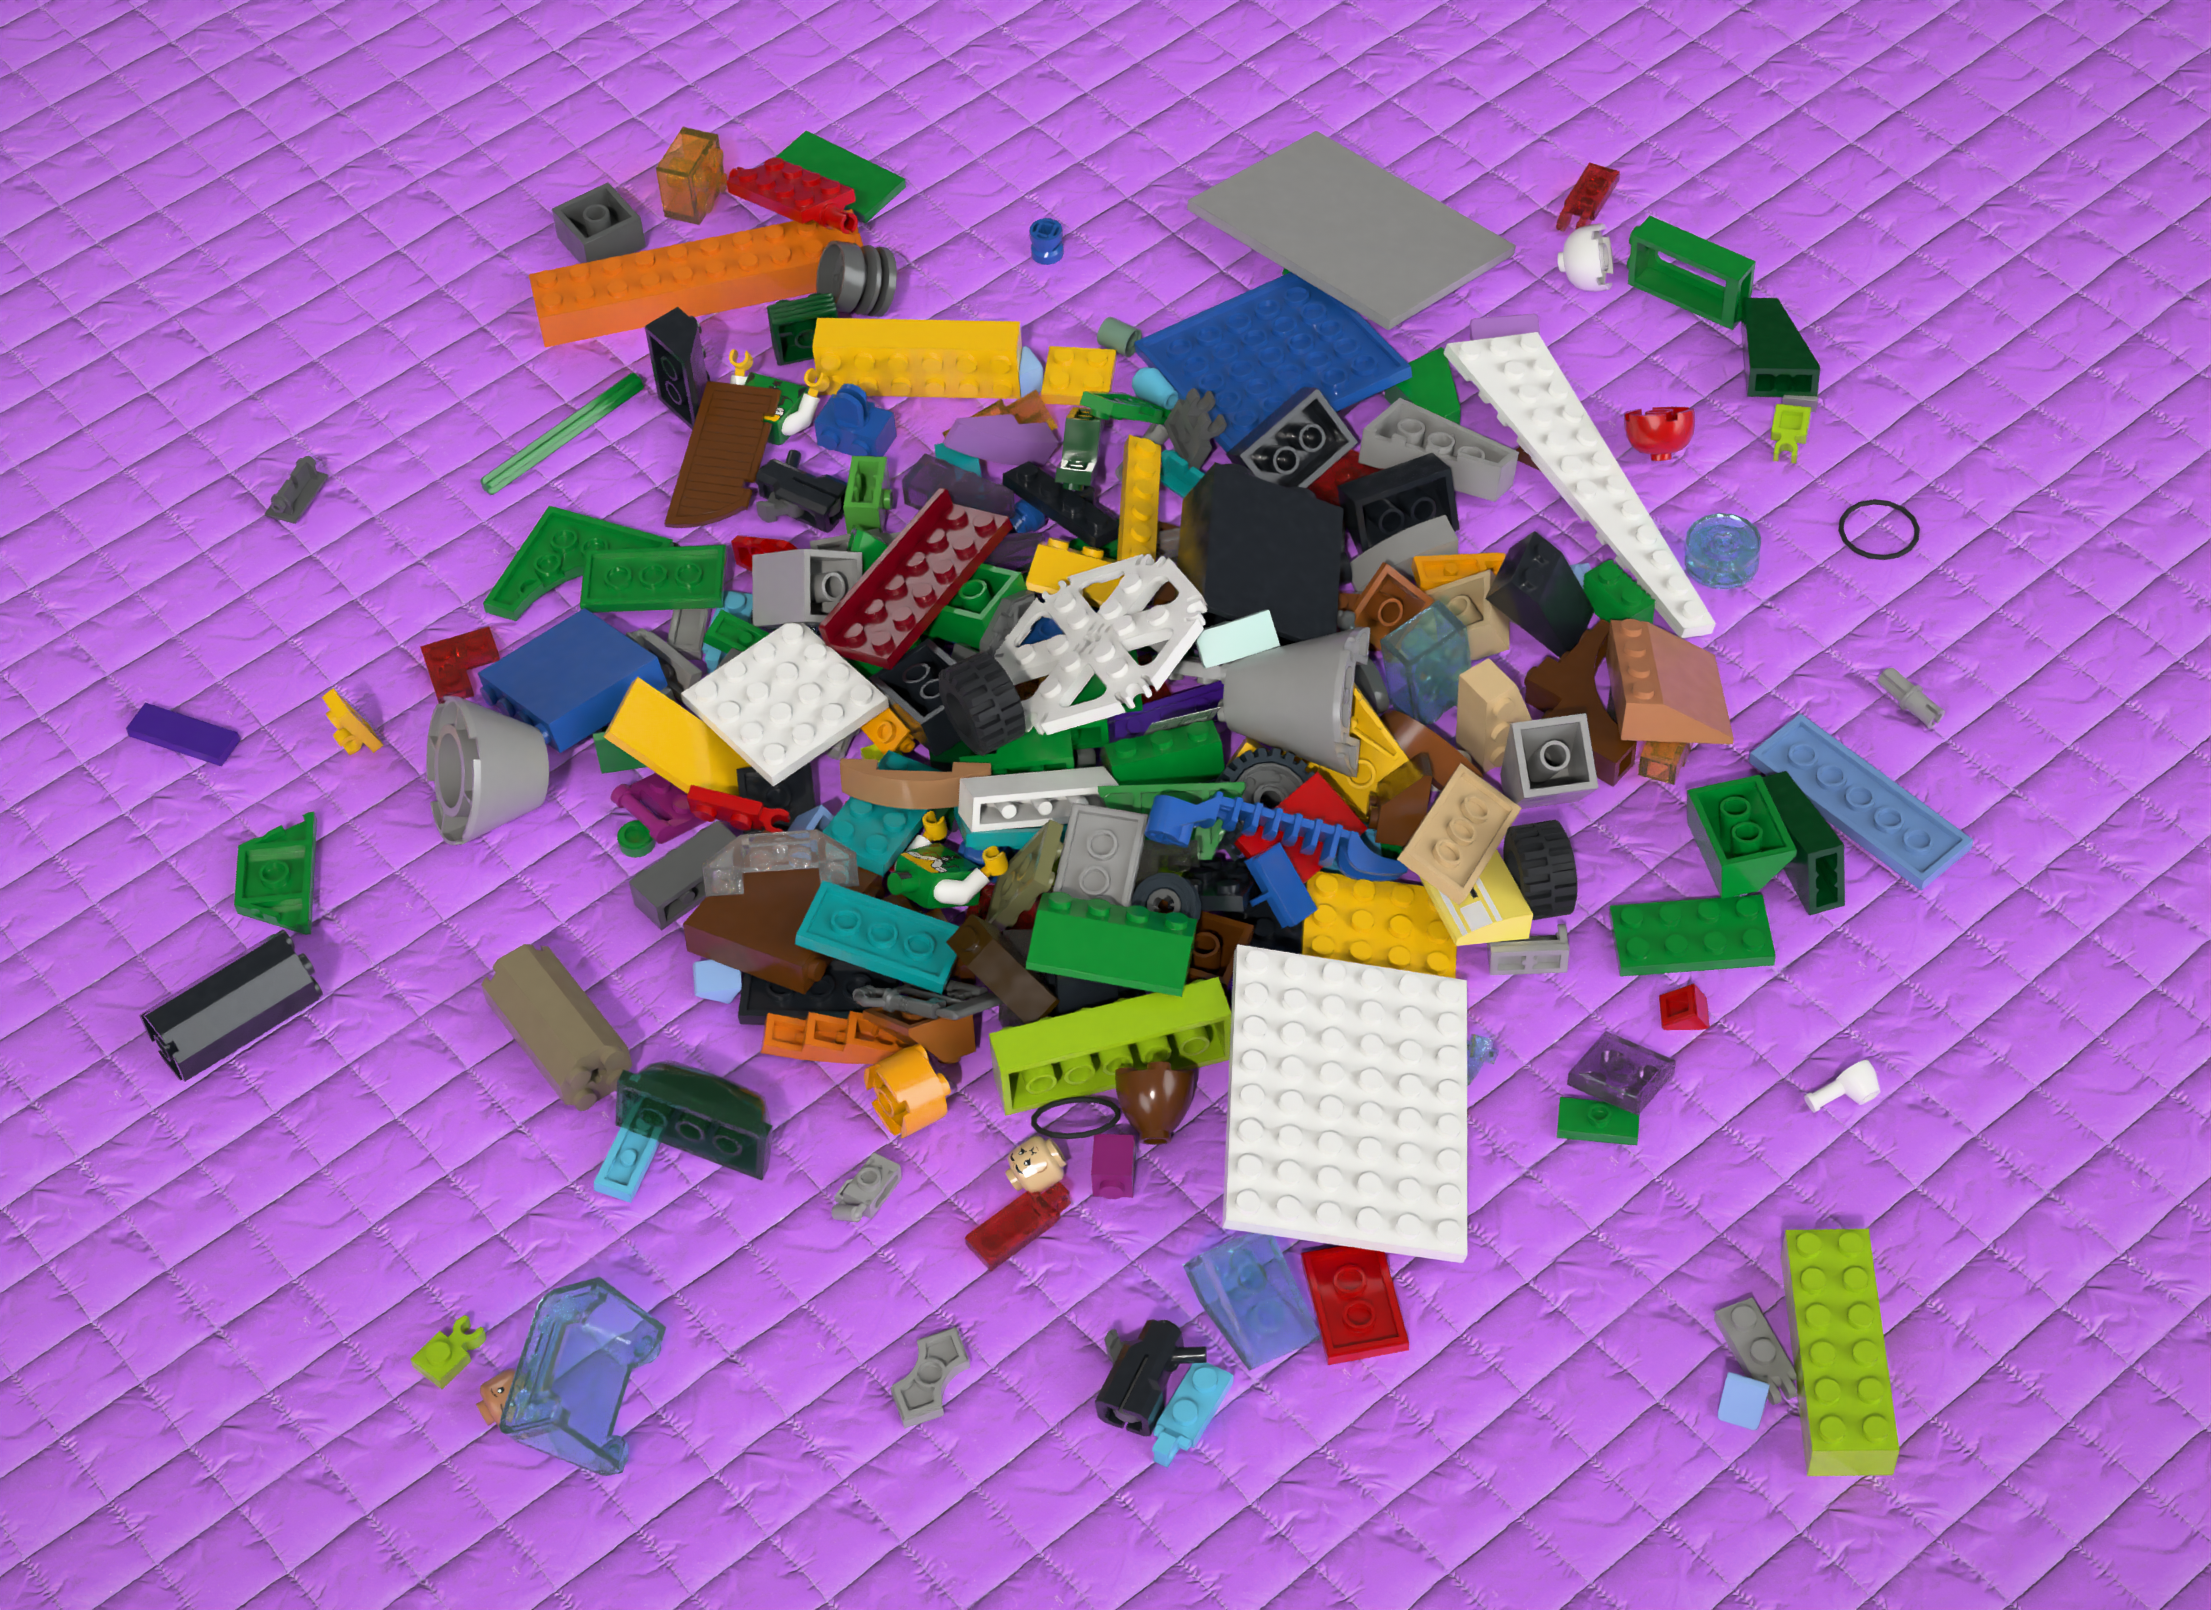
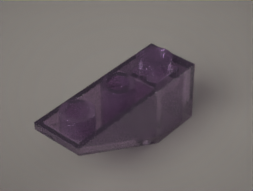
M926 453L902 479L904 503L919 511L941 487L948 490L953 504L1007 516L1010 519L1016 516L1013 490Z

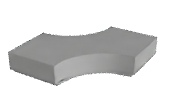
M956 1327L918 1339L919 1354L914 1368L904 1379L890 1387L904 1429L944 1416L942 1398L947 1385L956 1375L970 1368L967 1353Z

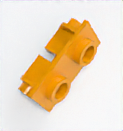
M890 707L860 727L884 755L888 750L908 753L915 746L914 737L910 734L911 730Z

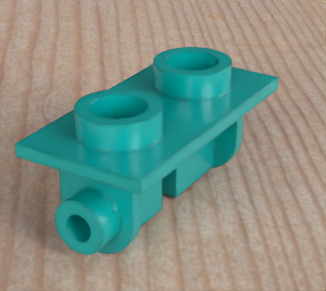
M1164 450L1161 453L1160 483L1184 499L1205 474L1194 466L1189 469L1188 462L1179 457L1178 452L1175 450Z

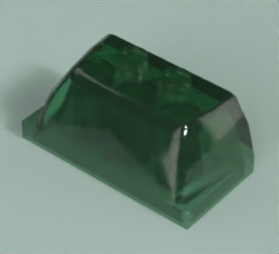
M671 1060L648 1064L636 1074L623 1070L617 1081L616 1126L763 1180L769 1167L773 1138V1125H771L764 1096L715 1074Z

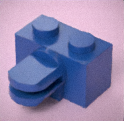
M843 384L836 395L832 394L814 421L818 446L851 456L883 457L897 437L894 412L875 407V403L867 401L866 392L854 384Z

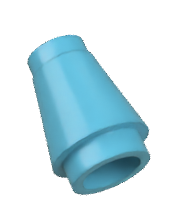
M1144 367L1134 375L1132 388L1138 398L1164 407L1167 410L1174 408L1179 400L1178 393L1158 369Z

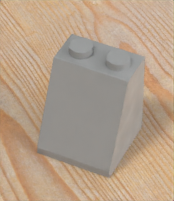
M797 549L752 555L753 625L756 627L779 628L785 623H804L807 627H819V624L862 577V552Z
M1586 713L1511 723L1500 773L1503 795L1522 809L1578 802L1598 789Z

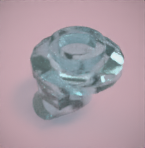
M1471 1034L1470 1041L1467 1040V1058H1469L1467 1061V1086L1472 1083L1484 1063L1494 1065L1500 1050L1493 1048L1494 1040Z

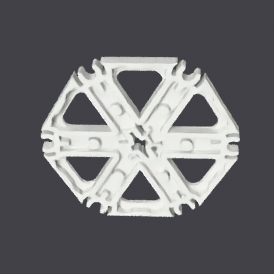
M1141 554L1067 577L1071 585L1067 586L1065 581L1061 580L1058 582L1060 590L1053 595H1049L1046 591L1042 593L1044 603H1041L1038 598L1033 601L1019 619L1017 625L1012 628L1011 633L1005 637L1006 640L996 650L994 659L1004 668L1014 685L1049 675L1040 684L1032 697L1021 701L1025 715V732H1029L1034 726L1039 734L1043 735L1046 732L1049 735L1126 713L1121 704L1125 703L1128 708L1133 709L1136 707L1133 703V698L1136 695L1144 693L1148 698L1152 696L1149 685L1154 686L1157 691L1204 630L1203 625H1205L1206 621L1201 613L1207 612V607L1205 606L1207 603L1201 593L1169 557L1166 559L1165 556H1161L1155 563L1151 554L1146 556ZM1125 575L1109 598L1100 606L1097 613L1082 596L1083 589L1093 583H1104ZM1170 581L1179 592L1178 597L1171 603L1157 605L1143 611L1159 588L1166 582ZM1042 616L1044 618H1052L1064 633V635H1056L1051 639L1031 645L1026 644L1019 648L1017 647L1029 634L1032 625ZM1169 640L1157 657L1147 665H1138L1128 653L1131 650ZM1095 673L1107 688L1105 693L1097 699L1070 706Z

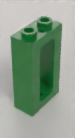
M1650 215L1640 226H1636L1632 230L1629 237L1631 253L1626 265L1627 269H1629V285L1728 329L1733 330L1739 324L1742 318L1743 298H1751L1756 261ZM1658 251L1725 280L1726 286H1721L1662 260L1658 255Z

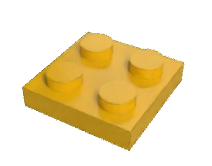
M1049 346L1041 390V403L1083 406L1080 405V401L1084 391L1111 392L1117 361L1116 350Z

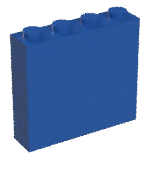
M585 608L478 672L483 685L480 688V692L486 703L491 707L495 705L506 716L537 727L542 733L546 745L548 744L559 753H562L610 723L632 681L637 677L658 691L668 686L657 656Z

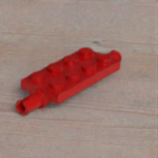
M770 158L764 162V165L754 169H744L738 166L737 170L733 168L730 171L729 179L726 180L728 193L801 224L813 220L826 229L835 228L844 234H850L849 231L853 233L857 228V216L843 211L846 205L856 201L854 189L840 184L838 181L823 177L819 173L808 171L799 165L786 162L782 158Z

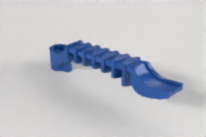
M1219 791L1207 801L1198 805L1168 795L1155 796L1144 832L1147 838L1155 842L1186 848L1189 845L1193 828L1201 827L1207 829L1214 826L1216 819H1220L1223 821L1222 830L1233 831L1237 821L1241 820L1244 821L1241 834L1245 836H1253L1257 826L1260 825L1264 826L1261 839L1266 841L1274 840L1278 830L1284 832L1281 840V845L1294 846L1297 837H1303L1299 853L1304 855H1312L1316 849L1317 842H1323L1317 865L1322 867L1331 866L1337 851V866L1341 873L1350 879H1366L1371 882L1394 881L1408 871V867L1400 861L1388 859L1372 852L1364 844L1358 832L1342 829V825L1335 824L1332 826L1324 824L1323 820L1318 818L1309 820L1303 818V815L1299 813L1293 815L1283 813L1284 809L1281 808L1268 809L1259 802L1254 804L1243 802L1241 797L1231 799L1224 797L1223 793Z

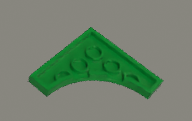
M548 506L483 602L485 613L517 621L523 612L543 594L566 581L583 576L585 550L674 547L673 540Z

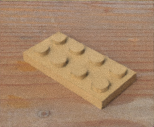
M1460 763L1397 860L1460 905L1470 893L1506 835L1507 829L1511 827L1522 808Z

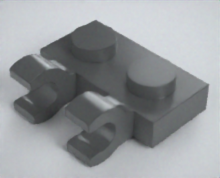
M1192 388L1187 393L1186 400L1179 399L1163 425L1167 429L1169 438L1179 457L1188 462L1189 469L1194 466L1199 470L1212 449L1209 440L1222 434L1227 424L1222 414H1218L1212 422L1207 413L1215 405L1212 392L1207 391L1205 396L1200 399L1195 388Z

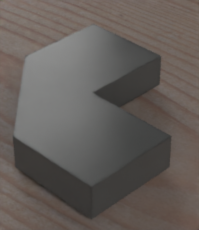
M1022 590L1002 598L980 640V652L985 651L995 658L996 650L1000 648L1006 640L1005 637L1011 633L1012 628L1017 625L1019 619L1035 600L1034 592Z

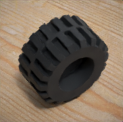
M985 651L978 652L939 672V692L946 714L958 736L974 753L984 756L1024 735L1026 730L1025 715L1019 695L1004 668L990 654Z
M1555 819L1509 827L1503 847L1504 863L1533 913L1532 920L1573 913L1578 892L1577 872L1569 838L1560 822Z

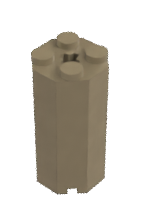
M523 944L497 959L492 967L496 972L492 980L490 981L486 976L481 986L486 1003L565 1105H574L578 1111H585L598 1100L627 1086L631 1078L628 1071L632 1067L629 1049L548 946H540L541 950H536L533 945Z

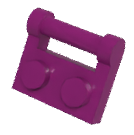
M657 773L629 786L621 784L611 794V800L619 808H626L648 828L650 836L658 844H663L707 822L691 813L687 801V793ZM640 800H641L645 805H647L656 815H658V816L661 818V820H659L649 809H647V808L640 802Z

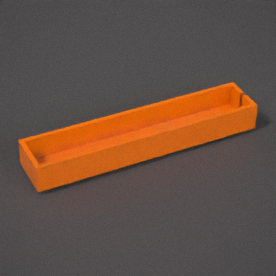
M852 209L845 210L846 212L853 213ZM813 220L804 224L791 221L529 274L544 346L550 347L644 328L645 325L676 307H679L688 316L698 317L816 293L817 269L824 248L831 241L856 243L861 248L863 243L858 226L853 233L849 231L850 234H844L835 228L826 229Z

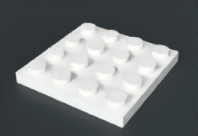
M785 623L681 693L683 703L773 787L889 708L888 698L836 651L826 646L825 642L804 623Z

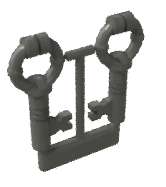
M948 979L942 994L926 992L930 990L902 981L903 985L892 989L874 988L871 985H867L853 991L854 1001L863 1007H882L883 1010L888 1012L897 1010L931 1019H936L940 1016L950 1020H958L1004 1003L994 993H988L985 987ZM900 993H903V994H907V995H911V996H916V997L928 999L929 1001H924V1000H919V999H915V998H910V997H906V996L899 995V994H900Z

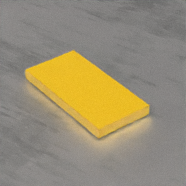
M639 677L632 681L603 736L687 794L691 785L739 796L736 769L752 767L702 720Z

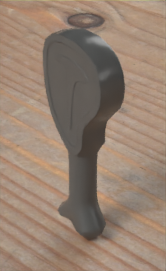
M1349 610L1338 611L1337 626L1341 631L1355 628L1354 612ZM1368 657L1367 665L1356 664L1354 683L1377 715L1388 710L1390 701L1383 679L1375 664Z

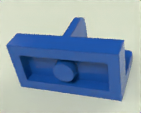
M1280 842L1244 861L1262 892L1250 900V904L1253 907L1267 900L1282 928L1286 926L1293 927L1318 910Z

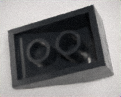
M1536 531L1509 548L1485 598L1559 658L1566 651L1571 652L1576 647L1595 611L1563 553Z

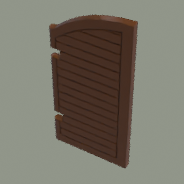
M707 381L665 519V527L690 528L704 526L748 509L753 491L744 488L745 482H756V475L760 468L772 427L771 423L763 422L764 416H775L782 393L781 390Z

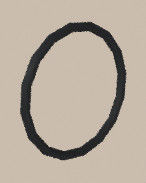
M1873 499L1858 502L1847 508L1839 520L1838 531L1843 543L1854 553L1869 559L1888 560L1899 558L1914 548L1919 541L1920 527L1915 516L1905 507L1891 501ZM1874 504L1889 506L1901 511L1911 520L1914 527V539L1908 547L1897 553L1886 555L1868 553L1856 548L1847 539L1844 532L1845 520L1851 512L1863 506Z
M1098 1097L1064 1098L1052 1101L1038 1108L1031 1116V1126L1039 1134L1051 1138H1086L1101 1134L1114 1127L1121 1118L1120 1108L1113 1102ZM1069 1103H1099L1110 1107L1115 1113V1117L1109 1123L1085 1132H1052L1041 1128L1037 1124V1118L1043 1112Z

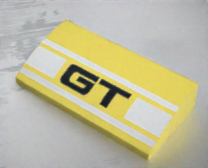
M1497 849L1470 893L1460 905L1420 877L1455 946L1529 939L1533 913Z

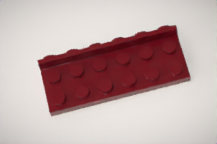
M940 487L819 624V630L825 645L832 648L842 657L891 670L956 595L964 583L968 581L978 567L1013 528L1010 518L953 504L948 490Z

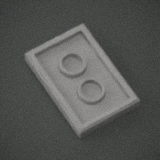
M1072 802L1053 892H1064L1073 898L1085 900L1103 899L1113 905L1131 906L1145 841L1144 832L1149 818L1148 814Z

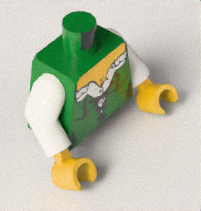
M736 349L731 350L729 360L735 367V375H731L730 384L779 389L782 391L775 416H764L763 422L772 424L768 443L782 445L790 436L810 426L820 400L817 397L818 393L825 391L829 387L830 382L827 375L822 372L819 380L814 383L817 378V371L813 368L808 369L804 375V381L810 388L750 372L748 377H746L745 371L749 370L753 364L751 354L746 350L744 361L737 363L738 351Z
M934 811L927 812L922 818L925 832L922 836L917 835L907 850L900 853L894 865L895 872L891 873L887 880L889 891L893 895L902 894L928 909L978 905L981 889L990 882L988 877L990 875H1002L1008 870V861L1005 853H999L996 846L988 847L982 853L985 866L981 868L940 843L932 844V840L937 841L946 837L947 824L945 816H942L936 822Z

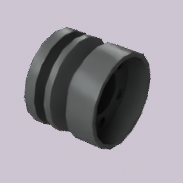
M829 242L819 260L816 278L817 293H832L837 312L849 313L853 310L857 315L882 317L888 311L896 289L897 268L893 252L886 247L874 248L871 245H865L860 248L856 243Z

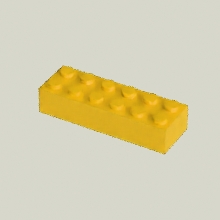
M817 318L812 345L817 381L823 372L827 375L830 382L829 387L825 391L819 392V395H836L840 387L848 383L860 387L866 392V396L1021 399L1019 381L1022 352L1020 321Z

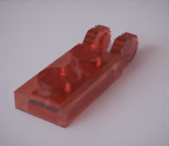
M1589 162L1564 202V208L1557 219L1556 229L1564 232L1569 226L1573 214L1581 217L1575 229L1591 225L1592 220L1596 219L1619 182L1620 171Z

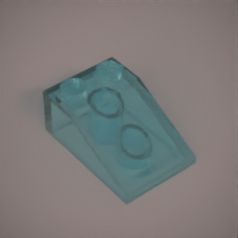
M1250 1232L1199 1254L1183 1264L1199 1303L1249 1371L1321 1339L1273 1235Z

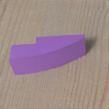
M1013 414L957 418L943 441L947 448L986 461L1017 466L1028 461L1036 466H1045L1059 443L1046 422L1018 424Z

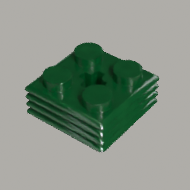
M813 293L806 298L791 301L779 300L775 304L767 306L772 346L777 365L782 366L814 359L812 345L817 318H838L836 303L832 293Z

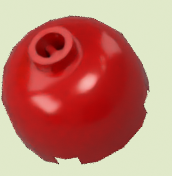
M1678 406L1652 407V410L1645 411V415H1642V409L1626 411L1624 413L1626 437L1631 446L1637 451L1650 454L1651 461L1671 460L1672 453L1683 450L1692 439L1695 427L1694 408L1689 409V407Z

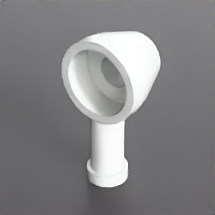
M1863 1060L1843 1071L1834 1082L1814 1093L1810 1092L1804 1095V1099L1810 1110L1815 1113L1820 1110V1107L1843 1094L1859 1105H1863L1874 1099L1881 1091L1874 1067L1869 1060Z

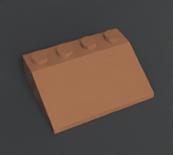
M1635 619L1611 620L1605 657L1620 739L1733 744L1734 737L1715 655L1649 622Z

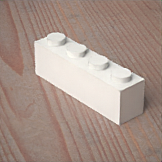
M1104 766L960 778L958 813L971 832L1044 826L1050 819L1059 824H1068L1072 802L1107 808L1104 800L1098 793V786L1119 785Z

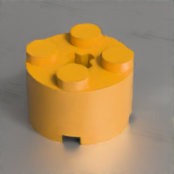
M915 1044L911 1047H906L865 1069L864 1083L866 1090L874 1088L877 1099L871 1102L873 1108L884 1126L894 1136L901 1133V1138H906L942 1119L948 1113L945 1096L951 1093L950 1086L943 1074H935L922 1045Z

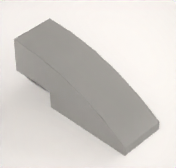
M1446 515L1405 529L1381 541L1351 561V584L1354 590L1363 592L1383 562L1387 563L1409 581L1415 580L1411 568L1413 557L1458 554V538Z

